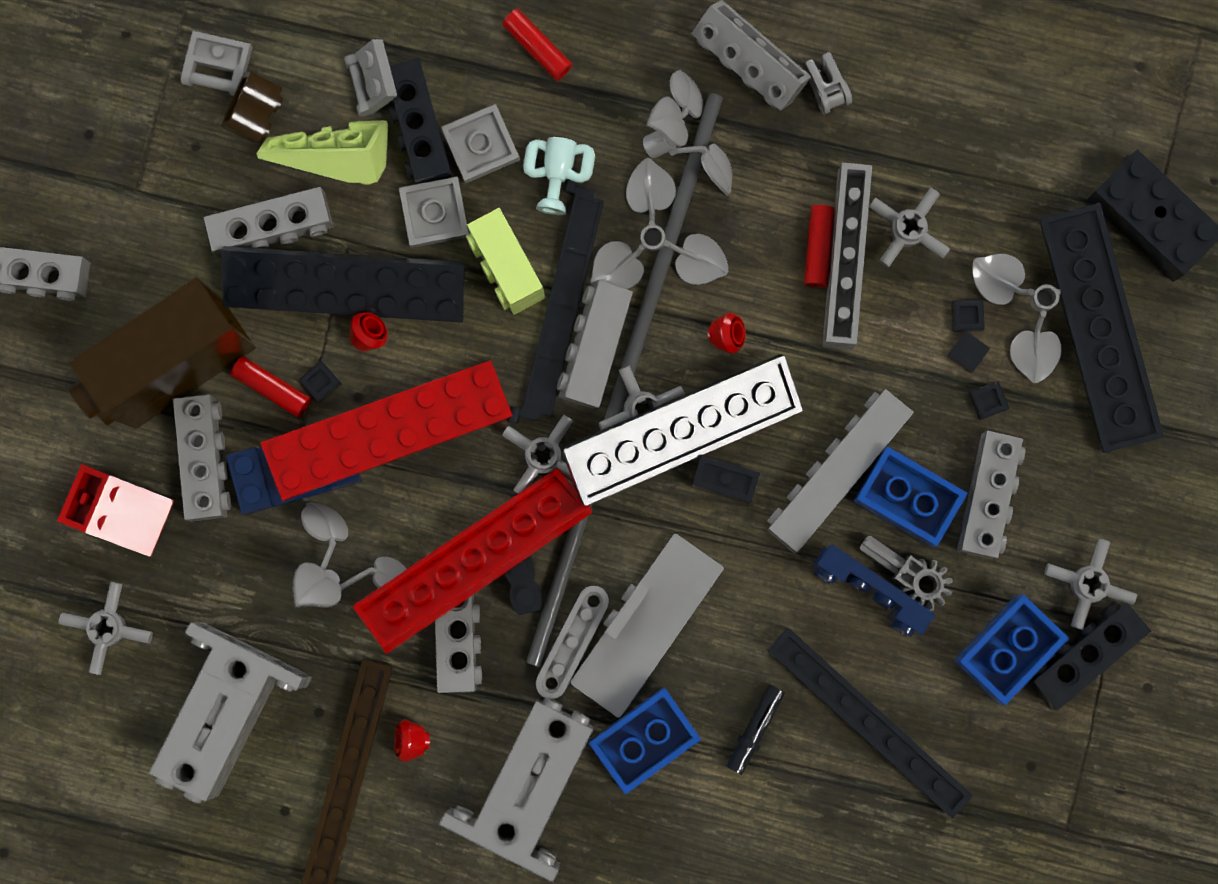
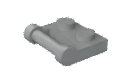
M192 31L181 74V84L187 86L196 84L230 92V95L234 96L241 77L247 71L253 47L250 43ZM196 65L232 72V80L196 73Z
M372 39L355 54L344 58L346 68L350 69L359 103L356 106L359 116L374 114L397 97L383 39Z

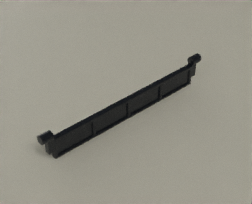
M569 179L566 180L564 192L574 194L575 197L523 408L510 407L513 416L509 417L507 422L519 424L520 417L538 421L540 414L552 416L558 392L557 383L563 371L604 200L593 198L595 190L577 186L578 182Z

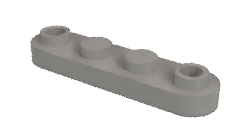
M589 586L585 588L572 608L536 679L537 691L544 698L556 699L564 693L609 605L608 595L601 587ZM595 595L599 598L600 603L597 607H590L588 605V598ZM553 677L557 680L558 684L555 689H549L546 686L548 678Z

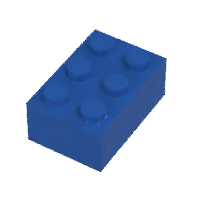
M887 446L877 457L852 502L933 548L940 543L968 493Z
M1024 594L1015 595L953 661L997 704L1006 705L1069 637Z
M663 687L592 738L589 744L626 795L699 742L701 738Z

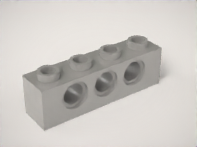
M321 187L204 217L211 250L218 258L221 257L223 246L268 249L269 244L272 243L289 244L296 242L299 236L307 234L311 237L326 234L327 229L334 228L326 194ZM300 211L306 213V218L303 222L299 224L292 223L295 213ZM267 220H277L276 227L273 230H263L264 223ZM239 227H247L245 237L235 239V231Z
M0 247V292L15 294L16 290L27 291L26 294L29 296L44 298L46 293L57 294V299L75 301V297L85 298L91 263L81 256ZM29 267L28 276L20 280L19 272L21 269ZM58 270V279L54 283H49V275L53 271Z
M474 594L466 599L463 606L459 608L454 607L435 620L437 693L477 691V685L482 684L481 666H476V654H481L480 635H475V623H480L479 604H474ZM455 621H462L467 628L465 636L460 639L453 637L450 631L451 625ZM458 651L463 652L468 659L466 667L461 670L456 669L451 663L453 654Z

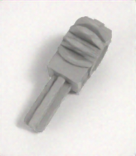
M867 536L860 545V550L894 573L891 580L901 586L900 590L902 592L910 590L911 594L908 596L912 599L917 598V602L921 605H924L925 602L926 608L930 611L934 610V601L940 606L945 604L940 594L945 596L952 594L951 590L944 588V584L953 582L952 578H942V575L948 569L942 567L935 571L937 567L936 560H931L927 569L924 559L917 560L911 555L904 559L872 536ZM923 576L929 577L933 581V589L928 594L922 592L919 588V581Z

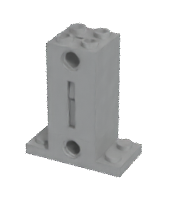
M191 622L185 633L193 637L191 643L202 649L208 650L210 648L212 650L149 774L157 777L155 782L168 789H173L175 786L185 791L183 796L187 799L201 803L202 800L206 802L220 795L274 685L290 692L292 689L297 691V689L308 687L313 676L207 623ZM242 662L245 664L247 670L244 676H242L239 671V667ZM189 765L194 769V777L189 772Z
M546 697L544 701L541 699L536 701L478 819L472 818L474 815L472 811L457 805L455 809L450 807L445 812L440 825L553 882L560 866V862L556 861L557 855L544 848H540L537 851L534 847L593 730V726L588 724L590 721L589 717L575 710L570 715L561 710L563 704ZM554 720L563 721L567 726V732L563 735H555L550 729L551 722ZM509 823L514 826L516 833L512 836H507L502 833L500 825Z

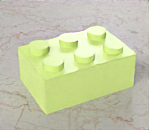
M500 208L467 224L470 234L466 235L468 244L476 258L482 256L483 261L480 262L482 270L490 284L496 282L498 287L494 290L504 310L510 308L513 315L545 299L543 286Z

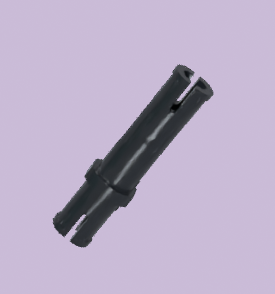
M772 685L768 686L743 735L738 736L737 741L739 743L726 767L743 775L754 752L759 751L761 747L759 743L772 721L785 692ZM768 704H769V707H768V709H767V711H766V713H765L763 719L761 720V722H760V724H759V726H758V728H757V725H758V723H759V721H760L762 715L764 714V712H765V710H766V708H767V706H768Z

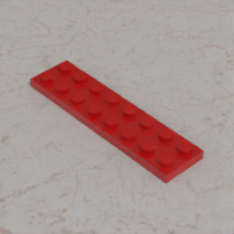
M490 360L263 441L260 444L283 502L502 422L513 415Z
M556 468L352 607L387 654L592 514L590 505L583 506L576 489Z

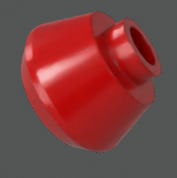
M361 312L352 318L348 337L354 348L368 352L384 346L388 340V332L381 318L372 313Z
M728 312L715 319L708 328L710 343L719 350L731 354L737 353L743 347L746 339V329L743 320L733 312Z
M407 719L402 720L397 724L394 734L396 757L402 762H408L422 756L424 750H428L430 746L429 732L425 731L424 727Z

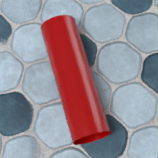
M515 9L505 18L502 26L556 81L561 80L571 70L573 63L519 9Z
M811 206L804 285L808 287H828L835 210L832 206Z
M244 356L236 362L231 371V377L298 418L304 414L311 402V397Z

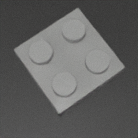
M496 104L441 127L465 184L520 160Z
M458 176L399 188L411 248L466 238V235L469 234Z

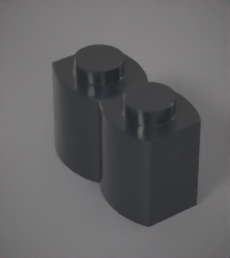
M530 555L504 573L506 579L511 584L510 600L518 615L540 611L543 606L541 590L534 581L536 575L535 564Z

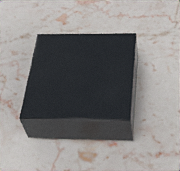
M983 300L951 302L953 332L985 330Z
M965 331L947 354V357L969 373H972L990 348Z
M322 360L299 379L319 404L342 385Z
M999 381L969 392L979 420L1010 409Z

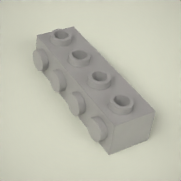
M723 0L708 8L691 33L697 38L700 46L706 50H711L720 58V62L726 68L734 70L742 77V81L748 87L756 89L764 96L765 101L770 106L778 108L780 111L793 102L811 78L806 71Z
M600 280L586 287L582 303H585L583 315H578L574 325V332H577L575 342L569 345L565 360L568 361L566 373H561L557 383V390H560L558 398L589 408H599L633 291Z
M211 395L173 399L184 520L192 522L227 518V510L231 509V499L229 492H225L224 480L228 479V468L226 462H222L221 450L225 449L224 434L219 432L218 420H222L221 404L216 402V398Z
M985 431L981 434L956 551L988 559H996L999 557V554L1004 553L1007 537L1003 536L1005 524L1010 523L1013 514V507L1009 506L1012 494H1016L1019 485V477H1016L1017 466L1022 465L1025 457V447H1022V438L992 431Z

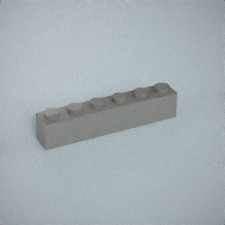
M842 162L837 173L822 347L852 350L857 345L872 165Z
M887 389L880 395L876 392L871 395L864 404L867 408L866 412L861 418L855 415L844 428L848 431L846 436L841 441L836 438L825 451L829 454L822 464L818 461L815 462L806 473L810 479L803 487L797 484L786 497L790 500V503L784 510L778 507L767 520L771 524L767 531L794 554L802 548L914 413Z

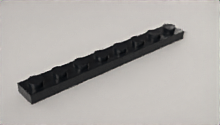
M787 627L767 649L769 653L950 818L953 819L972 798L973 795L790 628Z

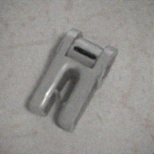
M830 52L823 54L821 57L822 71L825 72L829 83L823 81L820 70L817 69L813 60L805 61L803 66L804 71L811 76L809 83L814 92L817 105L824 115L830 113V109L841 104L845 106L852 104L850 89L842 78Z

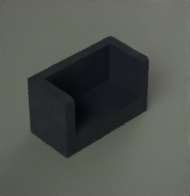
M701 455L691 488L749 505L752 502L760 473Z

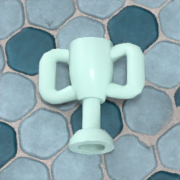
M549 137L547 142L537 139L529 142L525 151L524 172L530 177L547 176L550 180L547 198L542 199L537 204L536 209L538 211L553 215L565 214V206L559 200L561 182H564L566 178L581 183L590 179L595 160L593 148L586 144L577 145L575 141L561 137ZM541 149L545 151V167L535 169L537 151ZM583 153L581 172L576 173L571 170L575 155Z

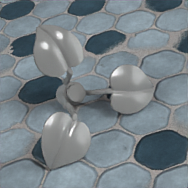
M678 70L670 78V90L675 101L670 97H664L654 106L647 126L657 131L643 138L644 148L651 158H657L667 152L671 156L677 153H702L701 163L707 175L728 196L732 187V169L729 159L723 150L715 144L709 145L708 148L705 146L682 147L688 140V131L682 119L688 115V112L693 118L700 117L703 112V99L695 82L686 73Z
M650 158L644 159L635 168L626 189L627 201L633 211L642 213L649 210V225L641 232L642 244L639 245L634 253H632L631 248L626 243L620 241H612L602 246L594 260L591 284L600 280L624 289L633 287L640 281L644 273V267L636 257L646 248L656 251L663 246L680 253L675 263L676 270L679 276L687 283L694 285L706 284L727 275L728 264L726 257L713 239L703 234H691L685 239L683 248H680L667 241L663 229L655 225L654 209L665 210L675 199L676 187L671 176Z
M995 254L975 258L972 266L973 279L978 291L987 301L997 305H1005L1012 300L1014 292L1031 296L1030 303L1039 312L1035 333L1032 331L1019 333L1011 343L1010 357L1015 367L1032 383L1044 380L1051 374L1060 359L1061 343L1055 333L1049 331L1041 333V327L1047 311L1051 310L1058 303L1061 291L1051 285H1042L1036 290L1019 288L1018 286L1025 279V270L1022 263L1011 255Z
M314 502L305 504V508L301 513V520L305 530L318 540H328L329 547L321 567L313 563H303L297 568L293 582L296 606H334L340 601L341 592L346 587L365 576L374 575L373 582L380 588L407 569L396 559L379 557L374 562V568L370 567L344 583L339 584L340 578L338 574L332 570H326V567L336 545L335 540L345 541L348 537V527L344 519L332 508Z

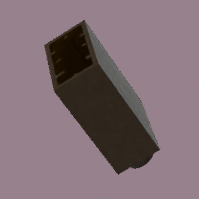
M196 277L70 361L69 365L79 378V381L68 389L76 404L90 419L98 415L108 426L118 421L138 429L172 406L173 399L185 397L237 362L242 356H246L255 350L256 347L230 308L223 307V299Z

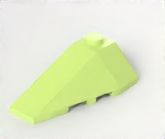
M387 120L357 121L349 123V129L332 131L330 126L324 127L322 131L310 136H306L304 132L269 137L266 138L258 150L257 156L259 159L348 183L372 184L378 182L386 167L388 123Z

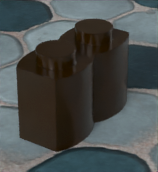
M245 72L238 83L221 127L252 143H257L261 139L264 140L271 129V123H269L272 112L276 113L282 104L283 97L280 95L282 87L252 72Z

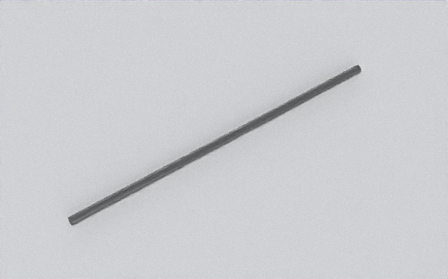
M709 93L692 147H708L723 100L722 96ZM690 152L665 229L666 240L674 245L677 243L701 169V156L703 154L700 152ZM666 246L658 250L621 368L630 365L633 374H635L674 250ZM620 372L604 420L623 411L628 391ZM589 516L568 530L526 660L528 664L541 666Z

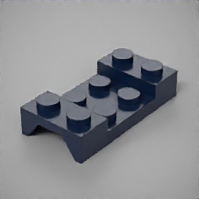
M254 447L226 455L240 510L244 515H250L363 482L362 476L359 473L282 502L262 447Z
M832 544L828 548L824 546L811 565L816 570L814 575L828 585L830 583H842L848 577L846 582L860 592L868 590L874 595L872 598L874 602L885 609H892L887 619L893 622L891 628L905 637L907 635L910 637L912 635H923L936 615Z

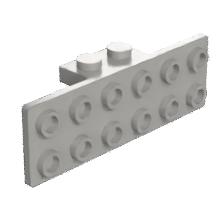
M674 534L636 587L631 584L621 599L626 603L619 612L613 609L603 623L608 627L571 680V685L616 717H621L722 573L724 567L678 534Z

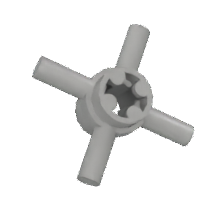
M930 188L915 210L907 209L900 213L875 197L869 208L892 223L891 235L893 241L879 260L883 266L889 268L903 247H910L919 243L942 258L946 256L950 248L927 233L928 223L925 215L940 196L936 190ZM909 221L908 223L913 227L916 226L918 231H911L908 236L902 232L906 228L903 222Z
M630 365L621 368L619 372L630 396L624 403L623 412L599 422V427L603 430L638 415L637 410H635L637 403H647L649 409L645 411H648L685 395L684 390L681 386H678L655 397L649 392L640 391Z
M563 415L548 438L539 437L533 441L510 426L505 429L502 436L525 450V459L529 466L513 491L519 494L531 486L538 474H548L556 468L565 478L573 482L567 464L561 460V450L558 446L573 423L572 419ZM548 448L551 451L548 463L541 464L537 462L538 457L535 455V452L537 450L544 451Z
M1098 539L1090 566L1081 567L1076 572L1050 563L1045 568L1044 575L1070 583L1072 593L1079 599L1071 627L1083 630L1091 603L1100 601L1106 596L1131 605L1136 601V593L1110 585L1108 575L1102 570L1110 542L1107 540ZM1085 578L1096 579L1097 584H1095L1093 589L1094 593H1089V586L1083 584Z
M110 582L104 610L95 612L90 618L64 612L59 617L60 625L86 630L88 638L95 644L89 673L101 675L108 646L117 644L122 638L150 644L153 632L128 627L125 620L116 612L123 584ZM107 619L106 624L109 627H113L112 634L104 633L102 636L100 633L103 625L102 620Z

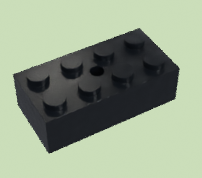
M1138 149L1087 199L1092 205L1101 203L1104 217L1173 282L1184 276L1218 241V225Z

